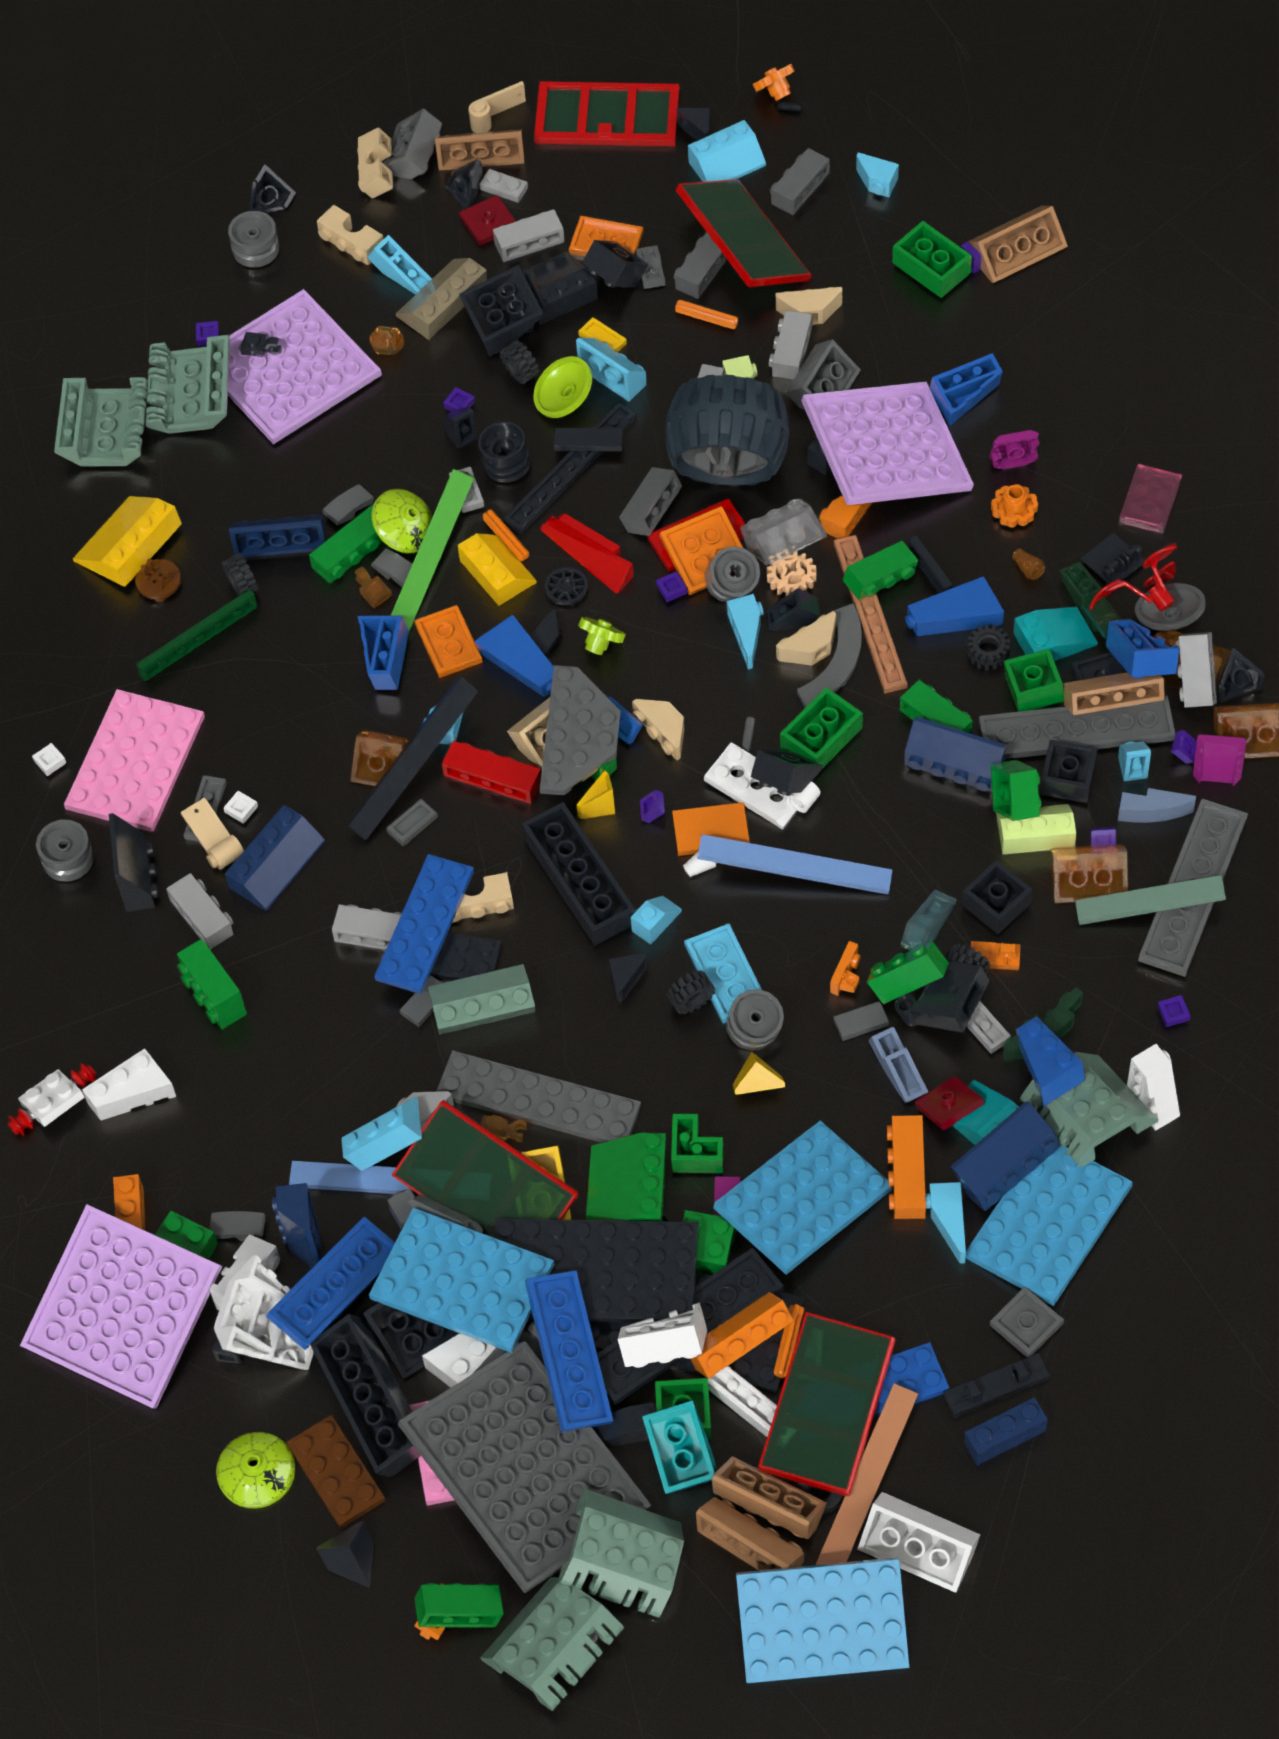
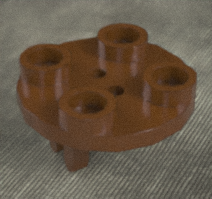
M149 558L147 563L142 565L141 570L136 574L135 583L138 591L143 596L154 599L157 602H162L176 592L182 583L179 569L174 563L167 560H151Z

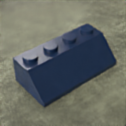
M312 514L301 517L241 521L231 523L229 527L234 554L240 553L243 558L311 552L326 542L323 515Z
M915 716L905 749L904 764L915 770L921 769L937 777L943 776L959 784H968L981 791L992 792L990 764L1005 762L1006 745Z
M283 805L227 870L225 877L228 887L267 911L325 843V840L302 815Z
M1026 1101L951 1165V1168L959 1182H961L966 1195L986 1211L997 1203L1009 1190L1014 1188L1024 1177L1034 1171L1039 1164L1052 1155L1061 1145L1054 1131L1034 1107Z
M307 1183L277 1186L276 1196L272 1197L273 1212L276 1214V1221L279 1223L283 1244H288L290 1253L312 1269L321 1260L319 1225Z

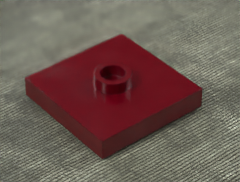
M498 195L459 212L461 220L480 246L494 240L493 229L516 222Z
M954 1076L916 1100L915 1105L919 1111L942 1130H945L983 1106L984 1102L981 1096Z

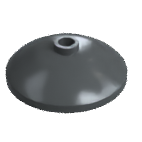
M1172 583L1164 585L1175 599V602L1166 610L1160 612L1153 602L1148 604L1142 597L1138 599L1135 605L1136 618L1142 625L1157 631H1173L1187 627L1195 622L1203 614L1206 601L1204 594L1198 588L1188 584Z

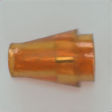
M1021 548L1013 553L1012 559L1020 567L1026 578L1036 580L1042 576L1045 566L1041 559L1025 552Z

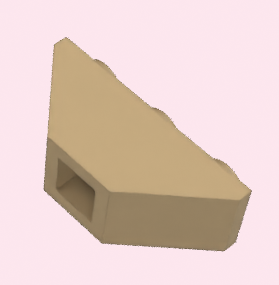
M842 287L776 293V311L785 315L786 310L812 314V325L823 324L842 305Z
M832 611L827 615H822L811 625L804 626L791 637L782 639L776 645V658L778 661L812 666L830 655L836 630V613Z
M642 699L632 701V715L643 723L652 739H657L661 743L666 754H671L676 760H679L681 758L685 730L684 717L667 701Z

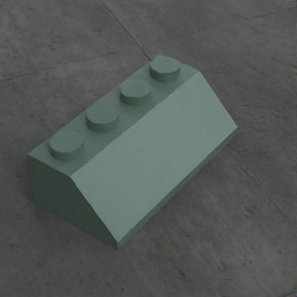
M524 964L428 987L439 1035L535 1012V1004Z

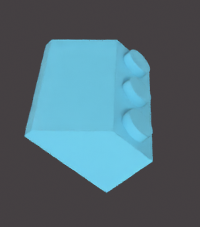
M745 120L688 145L689 164L703 182L738 179L766 166L755 133Z
M578 338L576 340L577 356L589 365L592 377L627 401H630L646 386V371L640 365H635L629 361L625 355L611 349L607 343L600 342L596 338Z
M414 1097L342 1137L343 1158L363 1171L422 1139L418 1099Z

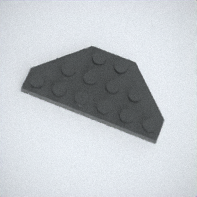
M554 665L540 794L565 795L572 790L575 784L581 780H586L598 771L601 765L607 761L610 762L617 756L620 710L578 667Z

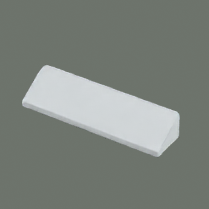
M728 1366L708 1379V1390L762 1434L766 1437L768 1436L777 1407L775 1403ZM782 1426L777 1446L784 1450L797 1433V1430Z

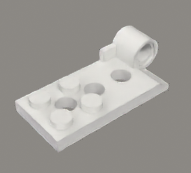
M731 742L705 774L704 781L739 803L744 802V806L781 829H784L797 811L806 813L819 797L820 790L813 782H810L801 793H791V796L777 793V789L774 787L768 788L763 786L759 790L753 789L750 785L753 782H759L750 777L756 757ZM741 769L744 772L741 777L731 775L733 770ZM779 794L783 797V800L775 802L771 800L770 796Z

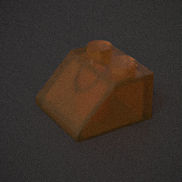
M363 730L356 736L350 781L376 786L408 744L409 739Z

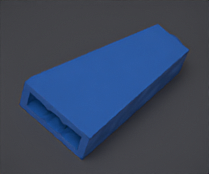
M983 576L908 605L905 620L909 629L913 628L917 636L972 630L977 629L979 626L984 628V625L987 624L988 627H992V625L1001 626L1004 620V610Z
M513 615L475 640L481 655L541 696L545 697L551 694L554 666Z

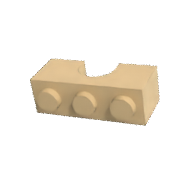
M378 127L358 137L357 148L359 162L358 185L361 191L365 192L372 199L393 189L392 171L382 163L385 158L392 155L391 138Z
M335 205L317 220L318 233L323 240L330 241L339 250L346 251L355 260L362 261L367 265L371 263L367 258L369 254L384 240L382 234L367 225L358 232H350L352 230L350 214Z
M507 872L483 877L484 889L480 894L476 896L464 894L452 923L465 918H480L486 914L505 913L508 910L514 909Z

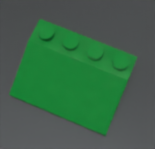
M638 1133L591 1146L586 1220L663 1221L667 1156L666 1133Z

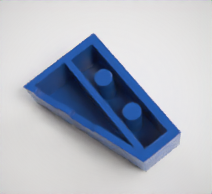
M993 353L932 377L931 393L949 427L1000 384L1003 371Z
M358 616L367 673L375 690H398L409 630L403 617Z
M1131 619L1109 621L1106 647L1131 677L1140 679L1145 676L1176 674L1179 647L1175 645L1172 647L1164 644L1165 639L1162 637H1157V639L1152 637L1150 630Z
M1037 1016L1016 1029L1020 1051L1033 1077L1036 1089H1038L1044 1106L1085 1081L1082 1061Z

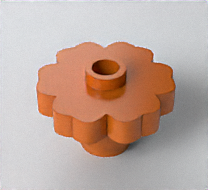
M792 64L778 71L775 67L765 72L766 77L755 82L753 86L756 92L767 87L771 97L774 96L777 101L791 93L789 90L790 85L785 76L795 72Z
M1019 484L1003 486L995 492V499L991 501L992 515L995 518H1000L1002 525L1015 527L1019 524L1025 526L1034 520V513L1038 511L1037 496L1029 494V488Z

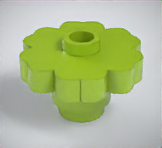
M581 617L578 625L581 629L589 632L585 640V649L598 655H602L604 651H607L610 641L623 643L626 634L611 626L612 623L603 619L597 621L592 618Z

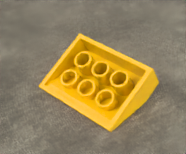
M129 496L76 554L73 561L125 587L141 570V566L145 565L149 558L151 559L182 524L175 506L158 498Z

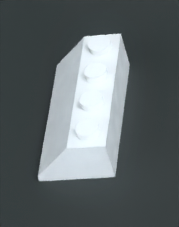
M882 1492L872 1505L857 1550L878 1559L898 1557L901 1569L956 1593L971 1562L980 1534Z

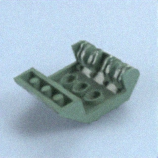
M229 335L207 337V347L170 351L165 342L149 346V363L156 367L148 370L147 402L154 405L146 409V426L148 428L169 434L213 429L227 416Z
M141 377L130 378L131 388L88 389L86 378H63L55 453L80 466H127L140 457L142 445L140 435L143 434L146 409L144 399L147 397L148 380Z
M1075 1052L1074 1054L1082 1061L1085 1081L1044 1106L1034 1080H1032L1020 1097V1101L1022 1104L1028 1101L1038 1113L1040 1112V1116L1054 1131L1061 1147L1069 1145L1066 1151L1067 1154L1072 1157L1079 1167H1083L1095 1160L1094 1147L1128 1126L1138 1134L1158 1122V1118L1099 1055Z
M583 1488L576 1510V1515H579L580 1519L569 1560L562 1565L559 1583L569 1587L573 1584L574 1587L581 1589L588 1573H591L594 1577L589 1585V1594L596 1595L598 1592V1597L617 1604H620L623 1600V1606L630 1607L639 1590L644 1593L639 1600L638 1611L644 1613L647 1610V1614L660 1617L673 1590L684 1544L681 1522Z
M550 1577L480 1658L500 1674L505 1671L532 1690L538 1701L553 1711L561 1702L556 1695L562 1699L567 1695L565 1689L553 1679L557 1673L567 1683L575 1686L578 1679L574 1675L582 1678L596 1661L594 1656L600 1657L603 1653L589 1636L594 1632L604 1643L610 1645L613 1641L612 1636L617 1637L624 1627L602 1604L585 1592L574 1587L573 1584L571 1587L560 1584L559 1577Z

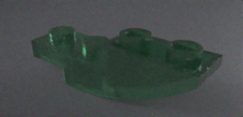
M1081 562L1059 570L1069 594L1094 632L1099 631L1107 639L1109 621L1122 619L1105 598L1098 600L1092 611L1089 609L1093 598L1102 588Z
M1075 987L1070 993H1064L1058 1002L1059 1005L1054 1010L1052 1008L1049 1009L1043 1019L1037 1014L1033 1018L1037 1016L1060 1039L1074 1027L1075 1014L1073 1013L1082 1004L1083 992ZM1028 1019L1025 1020V1021L1022 1023V1025H1024L1025 1023H1027V1022L1030 1021V1020H1028ZM1017 1034L1015 1037L1010 1036L1003 1045V1059L1006 1062L1023 1058Z

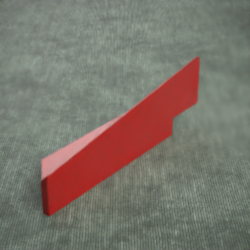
M564 513L560 514L557 518L551 515L541 526V531L614 593H619L634 577L633 563L621 558L619 545Z

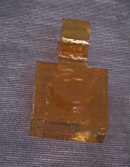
M363 567L354 571L357 575V582L362 586L359 588L360 594L373 608L392 596L391 590L378 576L371 579Z
M483 1115L481 1122L482 1127L503 1140L512 1138L515 1141L522 1142L524 1140L523 1134L517 1133L516 1130H527V1123L525 1121L517 1120L512 1124H508V1120L497 1115H492L491 1117Z

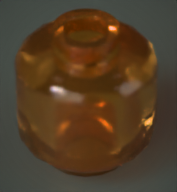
M380 325L371 333L370 344L375 353L393 356L403 348L404 337L398 328Z

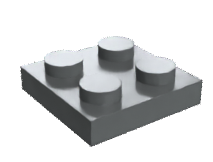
M1024 1287L990 1321V1326L1022 1354L1030 1357L1063 1325L1064 1319L1029 1289Z

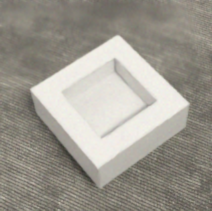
M52 743L32 756L34 762L47 776L66 764L65 758Z
M237 791L225 805L224 811L244 824L257 809L258 804L255 800Z

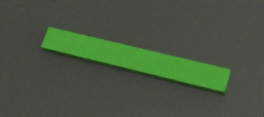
M454 469L391 613V616H402L409 631L474 480L473 477Z

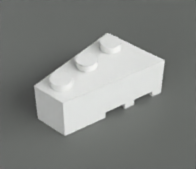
M1155 1044L1131 1058L1127 1086L1158 1118V1122L1151 1125L1156 1131L1178 1118L1180 1112L1171 1058L1165 1050H1161Z
M145 1049L82 1089L88 1105L100 1120L129 1112L131 1108L144 1104L146 1106L154 1104L153 1101L166 1097L169 1099L176 1097L172 1083Z
M250 1234L234 1254L233 1259L235 1261L231 1268L225 1267L221 1272V1275L224 1277L219 1284L213 1283L209 1288L217 1310H220L229 1280L252 1255L256 1254L262 1260L261 1264L266 1269L274 1271L277 1268L280 1257L276 1245Z
M700 1303L692 1305L693 1310L678 1314L676 1310L669 1312V1318L654 1322V1319L650 1318L621 1327L618 1342L625 1367L634 1366L638 1368L652 1362L667 1363L674 1358H694L702 1354L707 1327Z
M458 1334L422 1357L427 1370L449 1387H453L502 1356L505 1350L466 1335Z

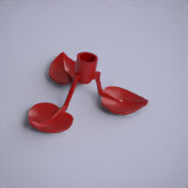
M1177 543L1169 544L1156 551L1143 563L1144 569L1151 566L1154 575L1143 585L1146 588L1156 583L1148 591L1150 596H1147L1125 580L1121 581V579H1118L1102 588L1095 595L1089 609L1092 611L1094 605L1099 600L1124 586L1144 598L1148 604L1153 602L1160 612L1169 608L1175 602V599L1164 586L1162 580L1174 579L1176 563L1172 561L1160 570H1157L1156 566L1158 561L1167 557L1174 549H1177Z

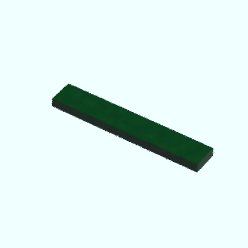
M250 589L137 663L138 672L144 682L256 609L255 594Z

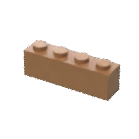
M1127 672L1063 683L1064 705L1072 715L1164 700V678L1161 675L1145 676L1139 679L1131 677Z

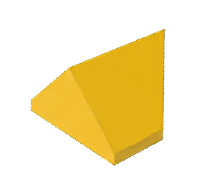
M604 771L578 802L577 813L580 819L615 814L613 788L608 772Z
M754 1052L750 1053L733 1083L735 1094L785 1087L782 1076Z

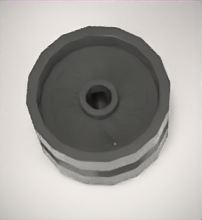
M247 211L239 214L231 221L228 227V235L232 253L237 262L247 267H262L276 258L279 253V240L272 217L260 211Z
M737 546L727 547L719 551L707 565L704 574L705 585L711 595L723 602L747 596L758 584L760 577L759 563L755 556L747 549Z
M72 820L54 821L45 826L37 836V852L44 871L51 878L58 881H73L85 875L93 865L94 853L87 832L81 824Z
M759 989L747 990L738 995L729 1009L726 1019L727 1033L731 1040L740 1048L750 1051L762 1050L770 1046L777 1038L784 1020L783 1008L778 999L769 992Z

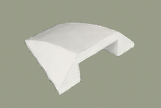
M256 1254L252 1255L228 1282L214 1326L223 1350L302 1370H309L314 1353L311 1346L304 1350L266 1317L267 1313L290 1289L287 1286H283L276 1279L277 1275L271 1269H266L261 1264L262 1260Z

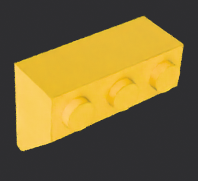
M476 533L458 544L461 563L498 606L537 583L536 579L497 535Z

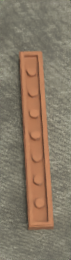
M856 535L834 540V547L845 575L847 566L864 559ZM849 589L884 694L906 689L907 681L877 595L858 600Z
M893 1384L861 1458L851 1495L845 1496L816 1565L847 1562L916 1402L918 1393Z

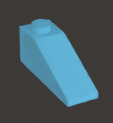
M389 235L367 257L383 274L415 295L432 280Z
M754 594L727 601V615L748 669L753 668L761 626L760 616L764 614L760 602H756Z
M961 1182L930 1184L929 1193H925L926 1209L930 1208L931 1219L959 1263H965L966 1249Z

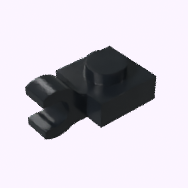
M246 332L240 347L241 355L263 357L264 352L279 354L281 350V345H278L279 338H268L267 334Z

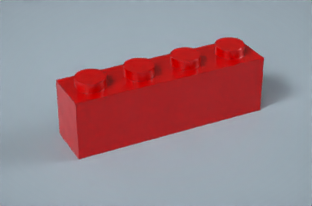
M453 741L442 762L443 774L446 777L529 804L532 803L541 783V769L535 765L524 764L508 756L502 757L486 749L480 750L464 742Z

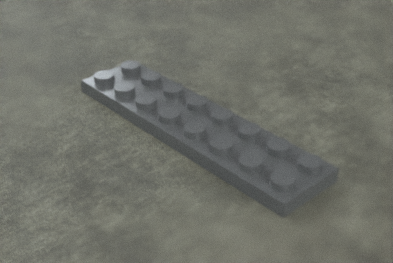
M1164 696V700L1079 715H1072L1066 707L979 716L981 737L1005 744V759L1047 755L1050 739L1102 749L1120 747L1121 744L1131 741L1144 742L1145 744L1174 741L1176 735L1168 696Z
M1201 799L1168 884L1222 875L1223 880L1246 823L1248 813ZM1214 902L1156 912L1138 961L1185 977Z
M453 1050L436 1091H449L455 1103L601 1143L630 1136L641 1108V1102Z

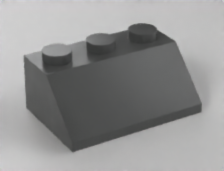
M423 108L397 124L391 139L392 155L383 160V164L392 171L393 176L413 179L426 172L429 158L434 153L435 138L440 136L439 131L442 123Z
M833 339L815 344L785 393L799 408L805 410L801 401L803 395L849 390L860 369Z

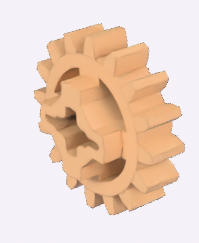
M796 550L793 552V555H789L788 551H785V556L776 554V560L771 559L770 566L767 567V583H770L771 590L777 588L778 595L785 592L787 596L797 588L807 592V588L812 589L813 582L816 581V565H813V559L809 558L806 560L805 553L798 556Z

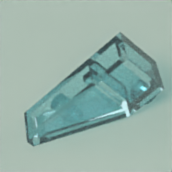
M934 890L907 922L900 946L911 951L913 947L920 943L924 945L934 941L957 899Z

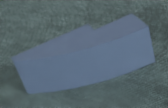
M1148 788L1147 796L1122 792L1118 821L1150 823L1179 818L1194 812L1196 796Z
M894 1027L876 1034L868 1040L888 1078L905 1103L928 1093L907 1048L903 1047Z

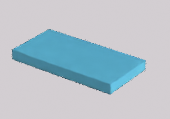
M730 924L684 941V945L697 972L699 970L705 972L715 987V994L712 995L711 1001L724 1024L726 1023L729 1009L738 995L747 990L762 989Z

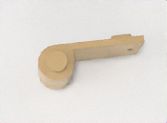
M521 81L471 103L469 106V118L472 131L475 133L488 132L492 127L491 116L525 102L524 83Z
M205 797L180 813L207 852L208 856L206 858L213 868L223 869L236 861L244 852L237 838L228 833Z

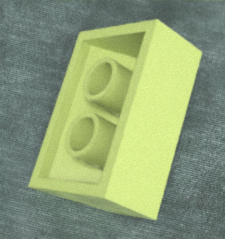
M1068 804L1043 806L1039 809V817L1016 821L996 813L1002 855L1075 848L1076 828L1073 812Z

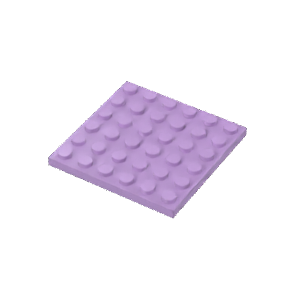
M304 289L230 335L228 396L273 444L382 375L381 369ZM253 332L267 334L268 338H279L278 345H281V350L279 354L264 352L263 357L241 355L240 347L245 333Z
M927 382L803 395L801 401L846 505L972 490L974 484Z
M86 1204L20 1346L156 1409L210 1295L209 1288L213 1283L215 1284L223 1266Z

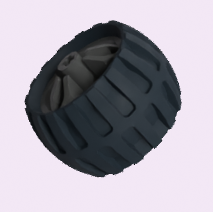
M727 374L695 377L690 379L689 382L683 383L671 402L666 418L665 433L669 459L673 468H676L681 475H686L692 480L710 483L711 485L739 487L741 485H756L759 482L770 480L772 475L775 476L781 466L789 440L788 413L781 393L765 382L762 383L753 378Z

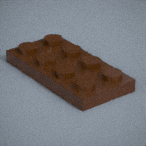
M332 1415L286 1442L340 1529L386 1501Z

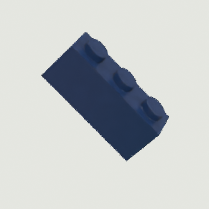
M1034 1397L966 1431L964 1444L976 1465H979L1045 1432L1048 1419Z

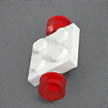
M80 1063L81 1070L78 1072L71 1070L70 1080L57 1069L36 1086L27 1090L25 1094L18 1098L27 1112L18 1109V1116L15 1118L10 1115L8 1116L10 1122L7 1124L15 1135L20 1133L24 1136L25 1128L34 1129L32 1119L35 1118L45 1127L82 1100L84 1095L80 1089H84L89 1081L93 1083L95 1081L94 1078L97 1076L93 1068L89 1064L85 1066Z

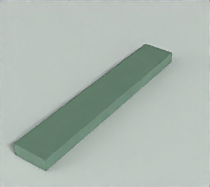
M1222 875L1075 901L1079 925L1222 901L1226 900Z

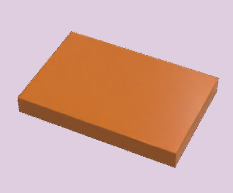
M580 216L569 247V254L586 256L594 240L617 241L636 255V249L639 247L644 232L643 227Z
M458 605L414 620L416 629L439 678L483 662Z
M744 802L672 811L678 856L696 854L699 851L702 834L750 843Z

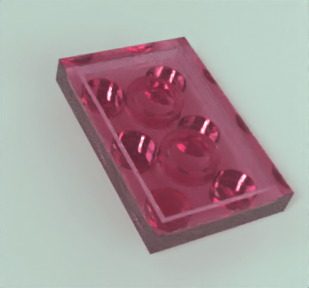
M1138 464L1119 517V523L1164 534L1182 475Z

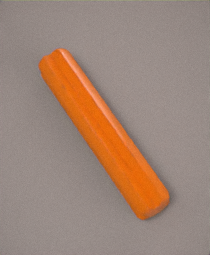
M678 300L675 311L730 329H736L738 325V317L687 301Z
M493 510L485 512L483 520L521 562L528 559L529 551Z
M798 1304L790 1305L788 1309L793 1322L784 1327L774 1367V1375L779 1378H786L804 1314V1308Z

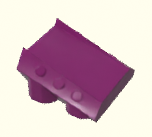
M1028 430L1000 435L994 441L989 457L992 460L993 466L997 469H1009L1025 466L1038 459L1036 447L1039 445V433Z
M1199 735L1196 742L1193 776L1199 784L1201 781L1231 783L1234 786L1241 779L1246 747L1245 738Z

